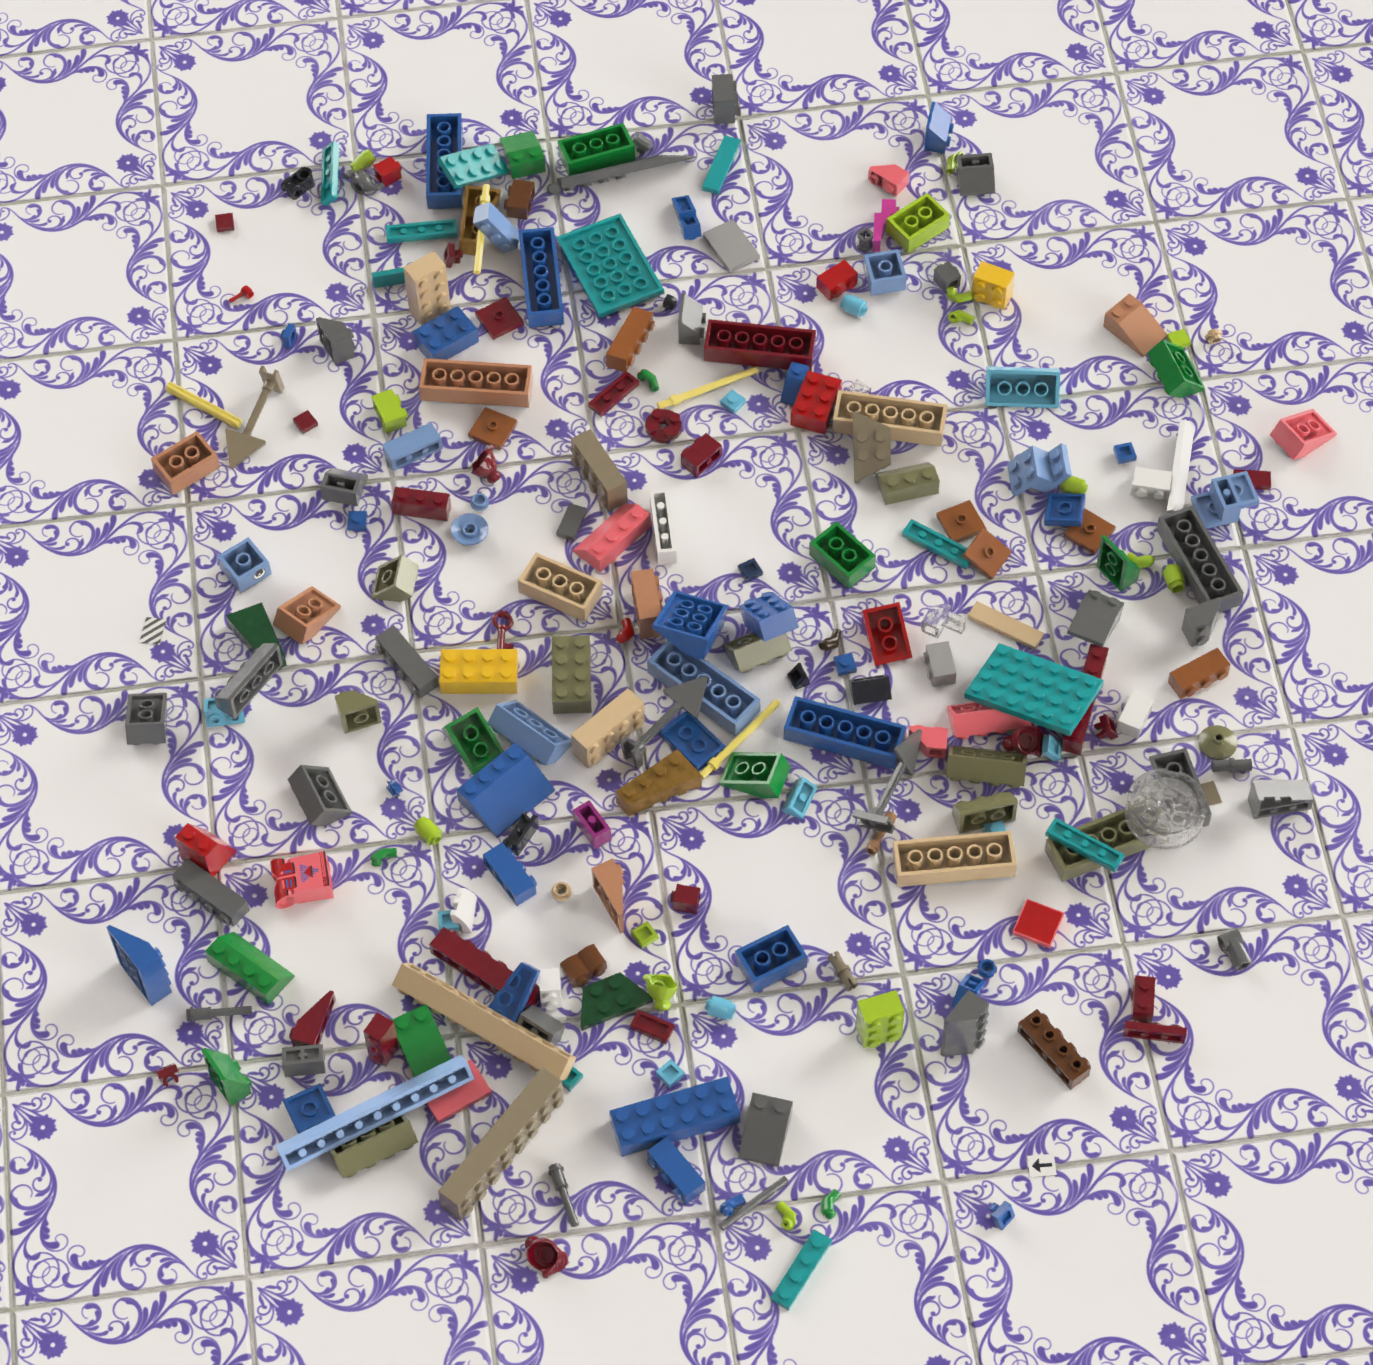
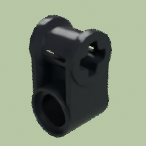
M308 167L299 168L294 174L283 180L281 189L288 192L293 200H297L314 186L312 170Z

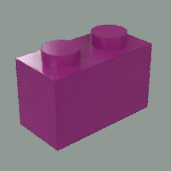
M590 800L573 809L574 822L594 849L612 840L611 828Z

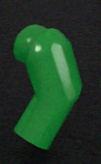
M642 369L641 372L637 373L639 380L644 381L646 379L652 392L659 390L657 378L647 369Z
M397 848L379 849L371 855V865L381 866V859L397 858Z
M833 1189L821 1201V1213L823 1216L825 1215L826 1219H832L836 1215V1211L833 1210V1203L841 1197L836 1189Z

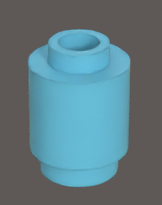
M846 294L840 303L843 311L858 318L864 316L868 310L867 302L852 294Z
M713 995L712 999L708 998L705 1010L708 1011L710 1016L723 1020H732L736 1004H733L730 1000Z

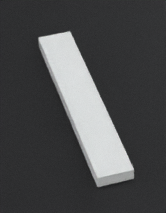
M1186 419L1180 420L1167 506L1168 513L1183 509L1194 435V429Z

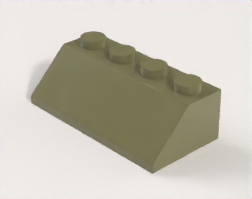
M950 745L946 778H950L951 781L969 780L970 783L974 784L989 782V785L992 786L1007 784L1008 787L1019 788L1024 786L1027 755L1016 752Z
M403 1114L328 1152L342 1178H349L356 1175L357 1171L375 1166L376 1162L382 1159L392 1158L395 1153L401 1150L411 1149L414 1144L418 1143L409 1119Z

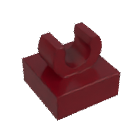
M448 242L443 253L446 268H451L453 263L460 264V258H463V251L455 250V243Z
M1106 714L1100 716V723H1096L1094 728L1096 730L1102 729V731L1096 734L1099 739H1104L1106 736L1111 740L1118 738L1114 720Z
M175 1063L155 1070L158 1078H163L162 1081L166 1087L168 1086V1077H173L176 1083L179 1081L178 1076L175 1074L178 1072Z

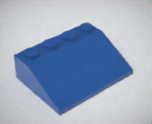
M674 590L654 621L652 628L684 654L695 659L704 660L725 625L728 605Z
M514 743L457 789L458 801L498 838L520 820L523 811L529 813L555 791V788L529 755Z
M108 925L106 928L119 964L150 1005L153 1006L171 994L170 985L172 983L165 969L166 964L162 959L163 955L157 947L153 948L149 942Z

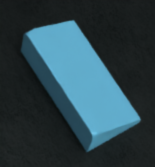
M804 777L797 779L781 811L803 819L818 787Z

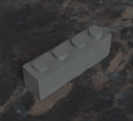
M394 625L375 637L377 652L386 657L388 665L397 670V675L402 681L405 680L408 683V688L413 694L416 693L419 698H422L439 687L438 676Z
M189 859L172 874L174 886L180 892L185 891L194 902L197 903L199 901L209 913L214 912L217 914L218 918L225 924L229 923L234 927L250 910L247 900Z

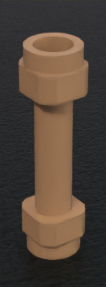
M887 811L884 816L889 817L894 825L897 816L893 812ZM878 831L874 839L869 840L865 848L867 853L871 855L878 853L880 842L886 832Z

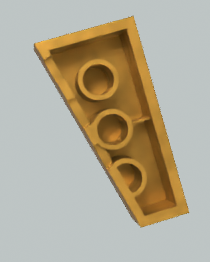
M677 749L615 791L616 803L627 816L650 808L655 803H663L668 801L670 797L680 796L688 790L702 787L701 775Z

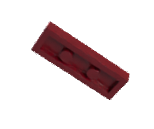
M624 372L588 402V407L602 417L637 388L639 380L629 372Z
M1138 1020L1125 1021L1123 1037L1181 1044L1185 1043L1187 1028L1180 1025L1167 1026L1157 1022L1141 1023Z

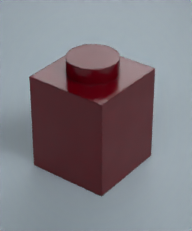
M677 884L676 890H672L670 902L673 903V910L697 914L701 889L699 887Z

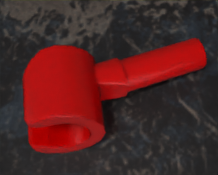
M245 285L241 288L240 293L228 300L232 303L243 296L250 299L254 296V292H252L249 286Z

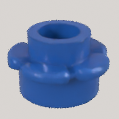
M393 778L390 782L387 781L388 786L386 788L392 796L395 794L400 796L399 794L403 789Z
M990 959L982 960L977 966L978 974L987 979L992 978L994 973L997 972V966Z

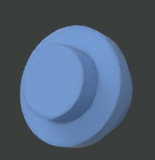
M477 493L471 498V507L476 511H483L489 506V499L484 494Z

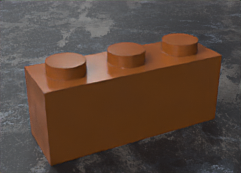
M1217 647L1171 671L1168 683L1180 699L1186 696L1190 697L1199 689L1208 688L1213 682L1226 678L1231 664Z

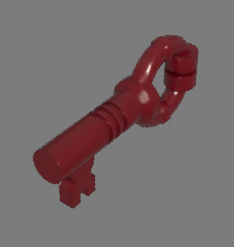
M499 610L492 617V623L498 631L497 649H514V644H507L505 642V632L513 626V618L508 611L503 612V610ZM497 617L508 618V625H499Z

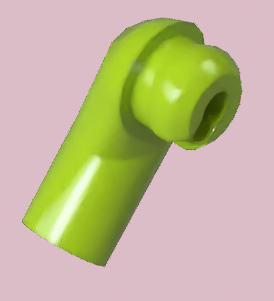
M956 310L948 314L950 323L964 321L972 325L975 320L974 316L962 310Z

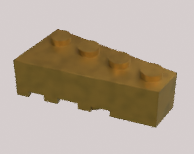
M466 185L459 240V250H462L463 254L475 256L478 228L473 224L475 207L480 205L479 200L483 187ZM490 188V202L497 208L500 203L501 189Z

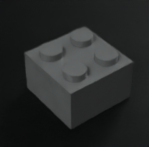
M732 74L712 75L714 124L735 123V116H738V105H735L738 104V94L734 92L737 91L736 81H733Z

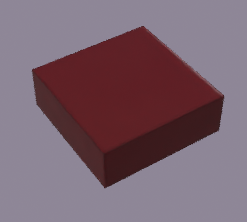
M233 213L215 215L217 232L235 230Z
M309 410L293 418V423L302 434L318 426L317 420Z

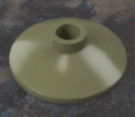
M1213 725L1205 728L1200 733L1198 745L1201 752L1207 757L1215 760H1224L1235 753L1237 738L1230 729L1220 725Z

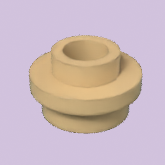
M1211 329L1205 335V339L1208 340L1209 344L1218 343L1223 339V332L1218 329Z
M565 882L556 883L551 891L553 898L557 901L569 899L571 887ZM559 891L565 892L564 894H558Z

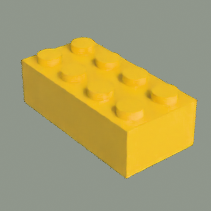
M441 649L439 676L441 694H517L519 665L517 649Z

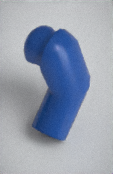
M740 1193L720 1205V1212L726 1217L731 1216L734 1212L733 1209L746 1202L743 1195Z

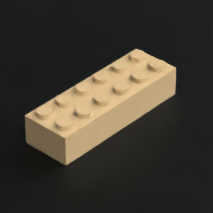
M838 390L833 417V432L853 435L852 412H857L890 427V440L942 447L948 405Z
M1011 831L893 841L892 855L897 887L1015 877L1017 862Z

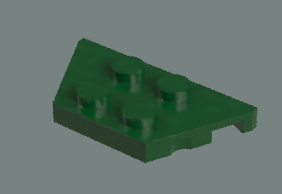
M621 972L584 986L582 993L581 1030H586L652 1003L653 998Z

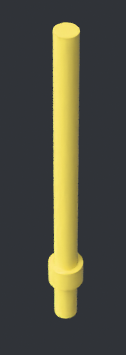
M488 184L483 185L482 195L479 200L480 205L490 202V186ZM479 229L473 271L476 275L481 273L485 236Z
M755 366L680 395L674 394L669 396V399L658 402L657 407L658 409L671 405L674 407L684 400L759 373L758 368Z
M777 699L765 708L725 749L707 762V766L700 772L702 780L712 771H716L721 766V762L780 706V702Z

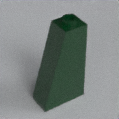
M262 602L226 615L229 628L252 653L263 643H276L279 645L283 663L278 670L287 666L285 655Z

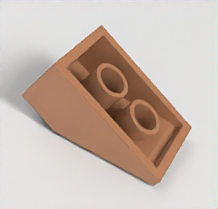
M1130 293L1105 313L1103 327L1142 357L1146 356L1147 352L1162 339L1165 340L1167 338V333L1144 304Z
M311 586L277 608L273 625L302 645L312 639L339 611L341 605Z
M612 858L591 868L594 890L620 933H623L624 879L622 875L624 872L621 865L616 864Z

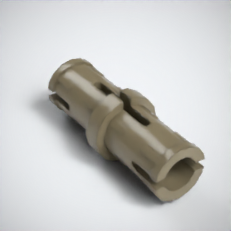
M838 951L834 952L835 956L831 953L827 958L834 967L836 976L840 977L847 991L852 990L851 986L855 989L858 983L850 973L849 965L844 963Z

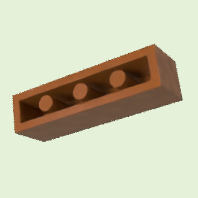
M637 307L632 308L606 353V367L626 373L629 366H633L636 354L639 355L642 344L646 343L649 331L654 329L653 312Z

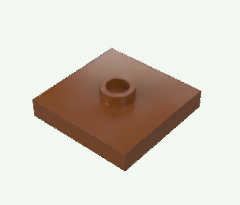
M485 407L469 431L468 437L488 446L495 444V448L501 451L517 426L518 421Z
M970 500L936 513V517L948 538L957 543L976 536L982 528L986 529Z
M1084 508L1082 527L1069 526L1064 532L1063 537L1095 555L1099 551L1101 536L1105 535L1109 538L1115 531L1116 526Z
M982 528L962 557L991 580L1012 551L985 528Z

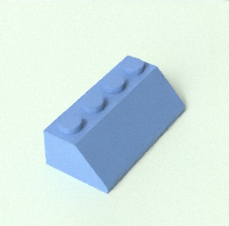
M517 700L496 704L488 721V725L492 727L494 732L504 735L510 743H516L524 752L535 757L537 762L542 765L556 763L572 746L570 737Z

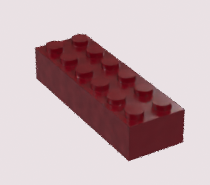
M708 319L704 343V361L789 370L791 362L809 366V371H812L816 330Z

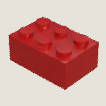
M808 370L791 410L790 425L825 435L835 411L838 390H842V379Z

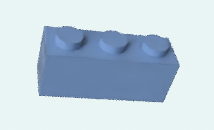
M491 202L476 206L473 224L503 254L518 249V229Z
M432 423L422 425L414 431L407 432L396 439L382 444L384 456L393 471L443 449L442 439Z

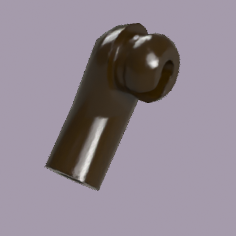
M833 629L831 637L819 641L818 646L820 650L829 651L837 648L842 631L840 629Z

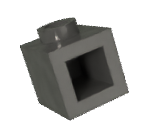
M948 261L934 269L933 280L947 294L946 290L948 287H954L955 289L960 287L961 275L957 267Z

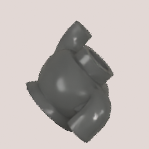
M348 170L343 174L345 179H353L351 187L358 194H364L366 191H379L385 187L382 182L378 185L373 184L372 177L368 173L357 174L354 170Z

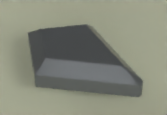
M640 132L634 133L633 143L638 146L636 149L638 153L642 154L643 151L647 152L653 149L654 145Z

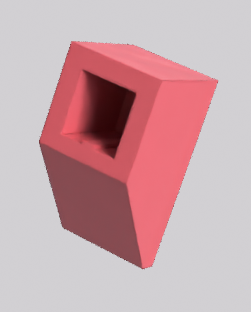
M896 164L871 166L868 171V180L872 184L884 189L887 193L897 196L909 184V172Z
M909 725L908 737L916 730H922L919 750L926 757L946 758L948 729L938 726Z

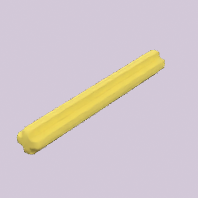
M169 382L166 385V391L230 426L238 429L242 425V419L175 383Z

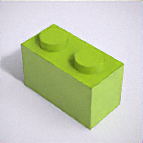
M389 389L371 396L373 407L386 434L407 426L406 418H408V414L405 408H401V400L398 394L395 395L393 390Z

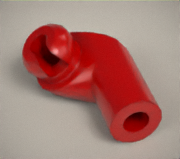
M624 618L621 621L623 630L616 636L617 641L621 644L628 642L634 636V629L630 618Z

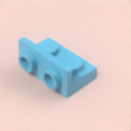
M214 698L204 699V714L207 727L245 723L244 710L234 719L216 707Z

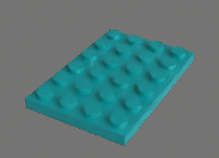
M621 213L556 237L557 244L599 318L664 294V288Z
M998 643L965 691L964 698L1070 736L1103 687L1104 680Z

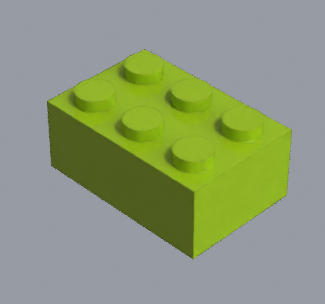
M926 193L886 218V233L907 253H910L948 229L950 214L931 195Z
M897 990L857 1001L856 1030L863 1049L868 1047L875 1048L881 1043H892L902 1038L905 1011Z

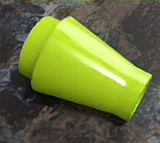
M369 149L363 150L349 165L352 170L358 172L373 165L376 158Z

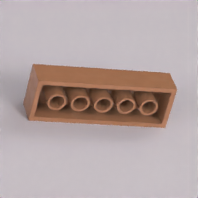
M424 358L419 384L421 401L529 408L533 383L532 365Z

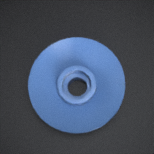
M467 513L454 520L451 526V533L453 538L462 545H476L486 538L488 524L482 516Z

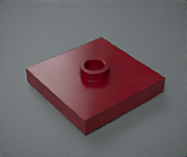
M506 297L475 312V316L493 340L524 325L523 319Z

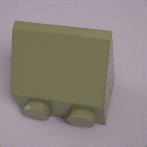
M400 555L378 566L371 598L402 602L411 598L415 591L414 586L418 577L419 565Z
M355 690L343 691L335 695L338 716L345 734L382 723L379 704L376 699Z

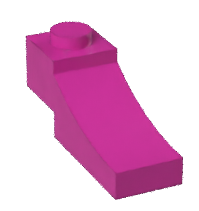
M882 199L881 213H874L873 252H880L881 242L886 232V218L899 211V207H896V199Z

